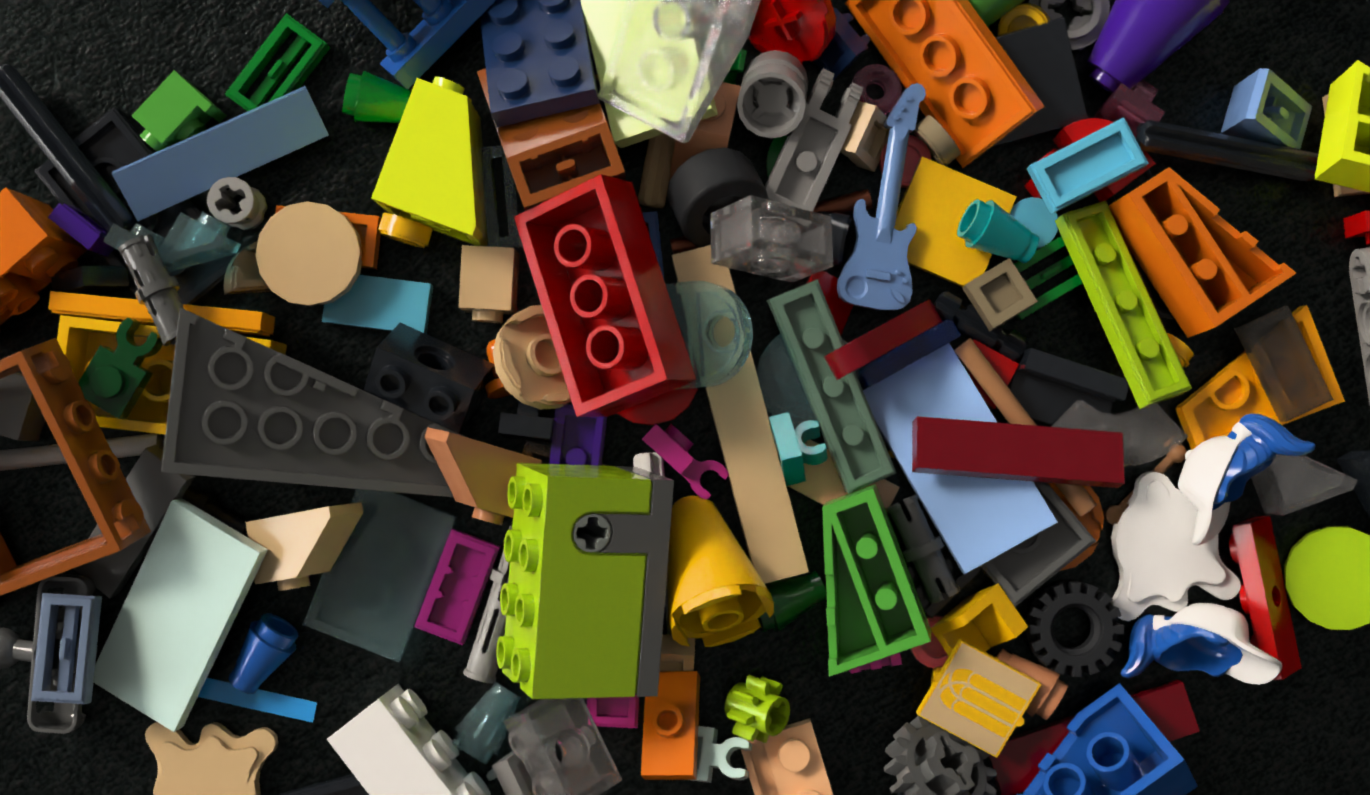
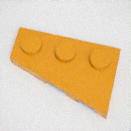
M1307 305L1299 306L1180 403L1175 410L1190 449L1193 450L1200 443L1210 438L1227 436L1232 431V427L1246 414H1262L1284 425L1345 402L1309 308Z

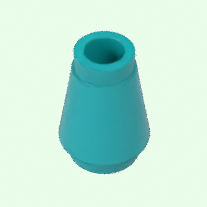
M979 199L974 200L965 210L957 229V236L965 240L966 247L1017 260L1023 264L1032 258L1039 244L1038 235L1032 233L993 200H989L986 203Z

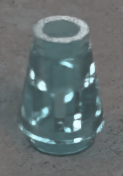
M494 682L491 689L483 695L454 728L458 733L453 739L452 744L475 759L488 764L493 754L499 756L516 711V706L521 697Z

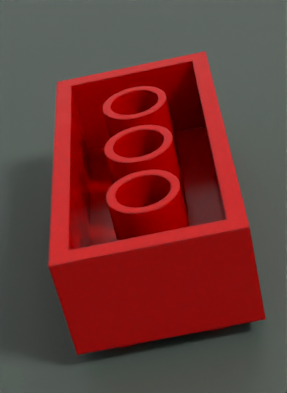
M600 174L514 216L576 417H608L697 380L632 182Z

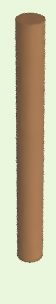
M971 338L954 349L955 353L1009 424L1037 426ZM1055 483L1079 516L1088 513L1097 505L1083 485Z

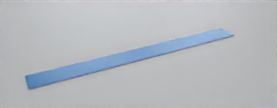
M206 678L198 697L312 723L318 703L260 689L254 694H247L238 690L229 682Z

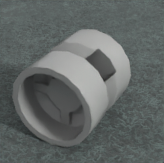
M773 50L761 53L750 61L744 71L737 102L739 117L748 130L761 137L777 138L786 136L800 124L804 117L809 82L806 69L799 59L788 52Z

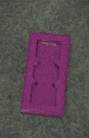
M451 529L414 627L464 645L489 582L491 570L494 568L500 553L501 546L459 530Z

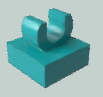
M789 412L770 416L769 422L786 486L805 482L804 463L819 465L828 459L825 443L816 446L805 445L806 441L821 437L818 421L808 420L802 422L794 430Z

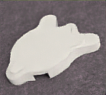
M1154 471L1141 474L1136 479L1133 495L1127 502L1129 506L1122 513L1118 524H1113L1111 535L1113 556L1119 568V583L1112 597L1111 604L1119 608L1122 616L1118 618L1131 621L1136 619L1151 605H1159L1178 612L1187 606L1188 589L1194 585L1222 600H1229L1235 597L1240 591L1241 582L1221 561L1218 549V534L1204 544L1193 545L1192 540L1197 518V508L1179 489L1174 487L1169 478L1164 474Z

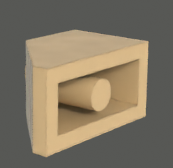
M362 502L328 506L245 522L248 538L268 549L254 578L255 584L277 581L278 591L310 586L309 575L330 572L363 514Z

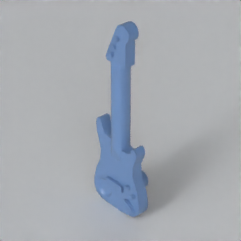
M919 83L912 84L904 90L884 122V127L889 129L876 217L869 216L864 199L856 201L854 206L853 218L856 241L853 252L842 269L836 287L838 298L849 305L873 310H898L904 308L911 299L912 278L907 253L908 245L914 237L917 227L915 223H911L906 226L905 230L899 231L895 229L909 133L913 132L916 128L919 103L926 96L925 88Z

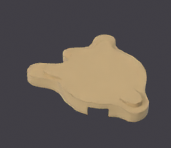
M155 722L147 728L145 733L146 742L154 753L158 764V774L153 795H261L260 771L265 760L276 750L278 736L270 728L262 727L240 737L233 734L222 724L213 722L202 729L199 742L192 743L180 729L172 732L160 723Z

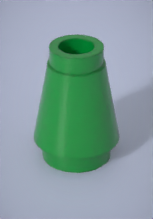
M363 71L362 75L350 73L346 84L342 113L354 116V121L400 123L411 90H407L367 71Z

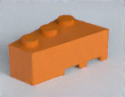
M1170 167L1109 205L1127 247L1187 338L1216 328L1296 274L1287 264H1277L1256 246L1259 241L1247 231L1240 233L1217 213L1220 209Z

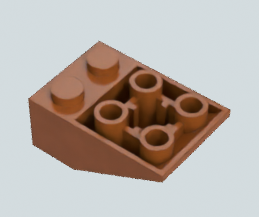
M485 68L477 71L490 109ZM600 103L496 128L526 211L600 174L626 181L625 170Z

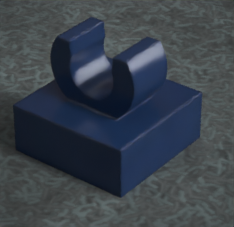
M834 8L836 15L835 36L823 54L813 61L821 71L824 68L834 73L833 81L841 77L868 49L867 44L870 41V37L867 34L860 38L849 23L854 17L850 13L841 14L837 8Z

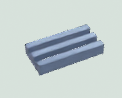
M42 593L31 701L73 704L91 703L102 596ZM59 605H65L63 634L59 650L60 663L57 691L50 690L58 609ZM80 606H83L74 692H71Z

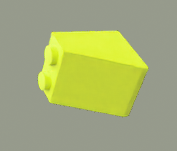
M435 77L433 83L416 78L371 199L389 214L425 224L436 232L474 246H487L489 242L481 118L473 107L472 100L463 95L465 88L442 77Z

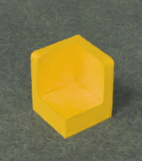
M999 583L967 596L931 627V631L947 654L950 655L959 638L986 652L993 646L1017 638L1028 628V625Z

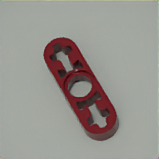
M929 299L824 356L836 380L943 321Z

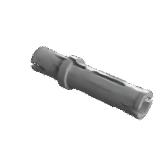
M504 549L498 568H492L489 579L493 581L479 623L467 667L463 672L465 676L485 683H494L496 681L498 670L496 657L497 642L500 636H505L506 616L501 612L500 593L502 585L509 581L510 562L505 560Z

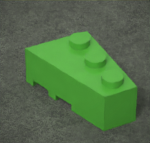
M873 484L827 501L823 505L822 511L830 677L931 642L932 631L877 485Z

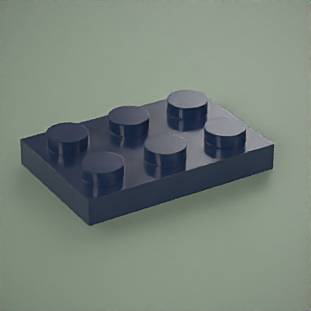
M496 0L480 16L490 111L496 128L600 103L589 35L580 0Z

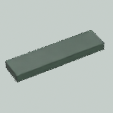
M818 279L767 300L815 419L819 423L820 431L845 492L851 493L896 474L855 371L836 380L824 356L844 346V343Z

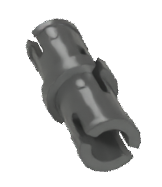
M152 235L132 238L121 244L118 250L138 290L135 292V296L139 304L146 306L157 327L163 346L174 345L179 307L184 309L177 292L180 289V285L176 277L169 275L160 258Z
M913 495L903 499L911 516L910 521L907 520L899 502L890 505L886 510L890 514L906 547V550L902 552L906 562H913L928 596V601L930 604L944 600L935 581L936 578L940 579L948 597L957 594L961 589L956 584L940 550L944 547L940 536L934 537L919 504V498L917 495Z

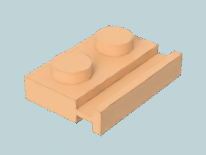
M810 718L786 725L778 735H769L766 743L756 739L753 742L748 741L752 744V751L741 749L747 771H749L754 795H833Z

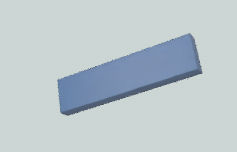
M304 86L112 171V175L137 221H140L209 190L219 179L238 177L329 136L307 88Z

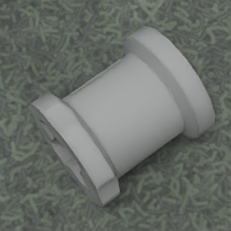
M236 177L222 178L214 183L208 192L207 204L209 211L216 219L223 223L247 231L256 228L263 222L264 214L267 210L266 199L259 190L250 187L245 181ZM240 195L244 197L239 202L242 211L236 214L231 209L236 206L234 197Z

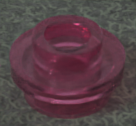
M880 64L865 66L856 73L852 80L853 83L863 87L859 101L877 106L884 115L892 111L901 97L902 87L900 79L887 66ZM870 84L880 85L884 90V97L878 100L870 98L866 93V87Z

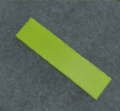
M1106 200L1064 213L1058 217L1055 223L1139 409L1191 390L1192 387Z

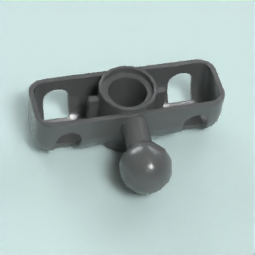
M72 574L55 575L40 582L37 590L33 641L23 640L16 631L9 628H0V669H7L18 661L31 662L27 722L29 727L36 732L69 733L81 727L86 719V714L82 713V704L54 702V711L37 713V701H31L42 593H46L50 588H64L63 594L87 596L97 591L91 578ZM65 605L58 609L50 690L57 691L60 663L58 647L63 634ZM80 606L71 692H74L83 606Z

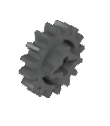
M917 716L910 723H905L893 735L895 740L885 749V752L893 759L884 766V772L897 778V782L890 787L892 793L903 792L904 795H996L997 790L988 782L997 776V772L995 769L986 767L983 762L990 754L983 750H977L972 744L920 716Z

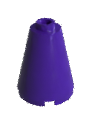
M1115 0L1087 60V64L1093 69L1089 78L1111 94H1114L1118 88L1129 92L1221 15L1230 0Z

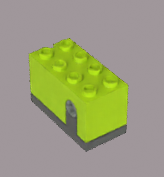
M517 463L516 476L510 478L507 492L508 504L511 509H514L512 530H507L504 538L505 560L510 562L509 581L502 585L500 593V607L502 614L506 616L505 636H500L497 642L496 657L498 667L502 669V673L512 682L520 683V689L531 699L635 697V695L637 697L658 696L674 480L638 467Z

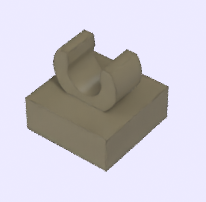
M1010 258L968 282L962 288L990 332L1038 302Z

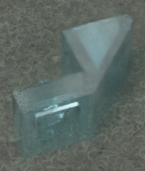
M180 212L166 238L138 223L134 225L132 231L113 223L103 241L118 250L121 244L132 238L152 235L160 258L168 273L236 254L241 244L226 236L231 227L204 212L201 213L198 220Z

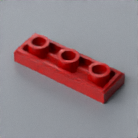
M1253 517L1233 525V533L1229 539V549L1233 561L1240 564L1243 584L1240 587V603L1243 611L1248 615L1250 614L1254 633L1250 644L1281 661L1283 665L1282 670L1273 680H1283L1302 667L1271 517Z

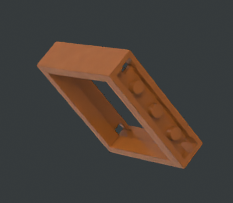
M56 338L1 359L0 379L19 371L22 372L102 534L17 566L0 533V596L119 552L151 532L143 510L136 501L120 469V463L112 452L96 420L93 408L84 397L72 371L70 361L64 355Z

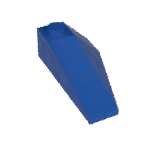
M1119 683L1076 714L1066 727L1069 733L1052 755L1047 753L1038 764L1039 773L1023 794L1016 795H1186L1198 787L1184 758Z

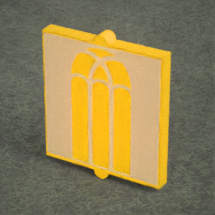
M959 638L942 669L933 672L934 682L916 710V713L923 719L997 758L1016 726L1020 727L1024 724L1022 716L1042 684L1029 675Z

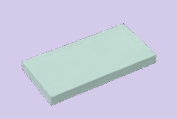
M182 498L172 500L96 662L93 682L172 732L181 729L195 704L268 549Z

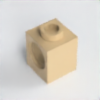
M462 245L459 308L466 313H472V321L503 323V314L514 315L517 313L520 254L515 248Z

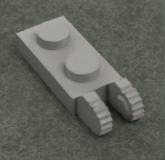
M824 68L809 94L802 121L795 130L788 134L765 184L770 205L803 221L809 220L852 127L849 122L863 91V87L852 82L841 97L835 117L820 110L825 96H827L832 87L834 73Z

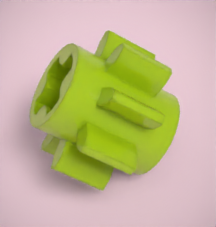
M752 675L747 676L746 683L740 682L734 685L725 701L726 716L736 722L732 734L751 742L756 739L766 743L769 735L776 736L781 733L790 715L788 700L779 696L783 685L765 677L757 678Z

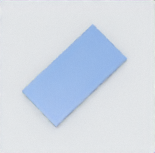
M950 343L943 345L863 390L882 437L963 575L1057 523L1056 518L1032 481L912 472V421L917 416L997 423Z

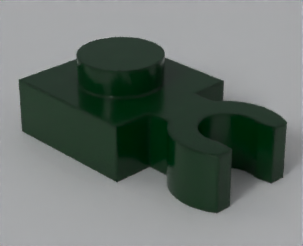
M126 318L119 325L116 333L118 343L116 350L114 351L107 346L100 345L78 382L87 401L118 419H127L153 375L152 372L140 366L144 358L155 355L163 345L159 333L151 332L146 342L138 346L134 341V333L139 328L140 322L132 318Z

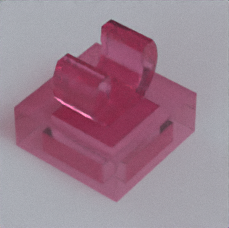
M1142 80L1133 90L1121 83L1102 104L1093 118L1115 122L1124 117L1136 138V129L1140 123H1145L1149 120L1159 122L1165 111L1151 103L1158 89Z

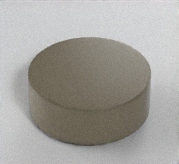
M927 115L916 124V128L913 131L914 135L927 145L931 157L937 163L947 166L961 154L948 132L932 116Z

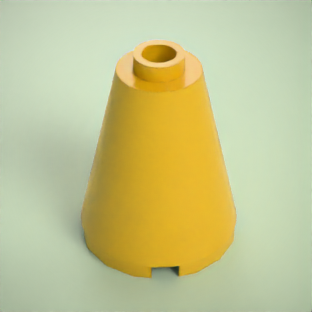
M687 496L676 501L672 507L667 566L668 625L673 640L682 646L690 647L688 638H702L704 647H712L736 641L755 632L761 627L758 618L765 612H767L769 618L774 613V602L768 588L712 501L702 499L699 496Z

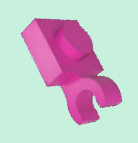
M655 424L642 438L647 445L691 484L693 491L703 499L707 500L711 496L700 483V477L705 471L714 470L723 479L729 476L727 469L717 461L706 460L700 462L695 460L687 452L694 444L672 424L665 431Z

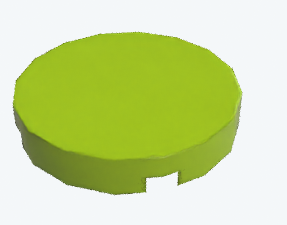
M1348 526L1325 527L1306 533L1292 546L1284 564L1285 588L1292 605L1310 622L1331 630H1353L1370 624V535Z

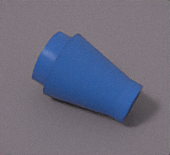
M263 614L259 621L251 622L235 667L228 677L230 683L244 693H256L260 685L296 650L297 630L289 622L273 614Z

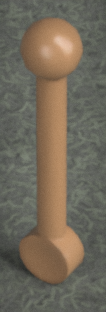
M1180 443L1171 444L1166 450V457L1152 471L1164 474L1174 463L1184 461L1187 452L1186 448ZM1133 490L1118 505H1110L1105 509L1104 519L1107 523L1111 525L1114 523L1118 524L1122 513L1129 506L1127 502L1133 495Z

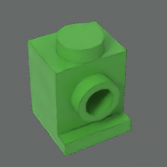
M173 70L134 112L132 117L145 128L140 137L155 151H160L207 129L205 124L211 118L221 123L227 115L192 83Z

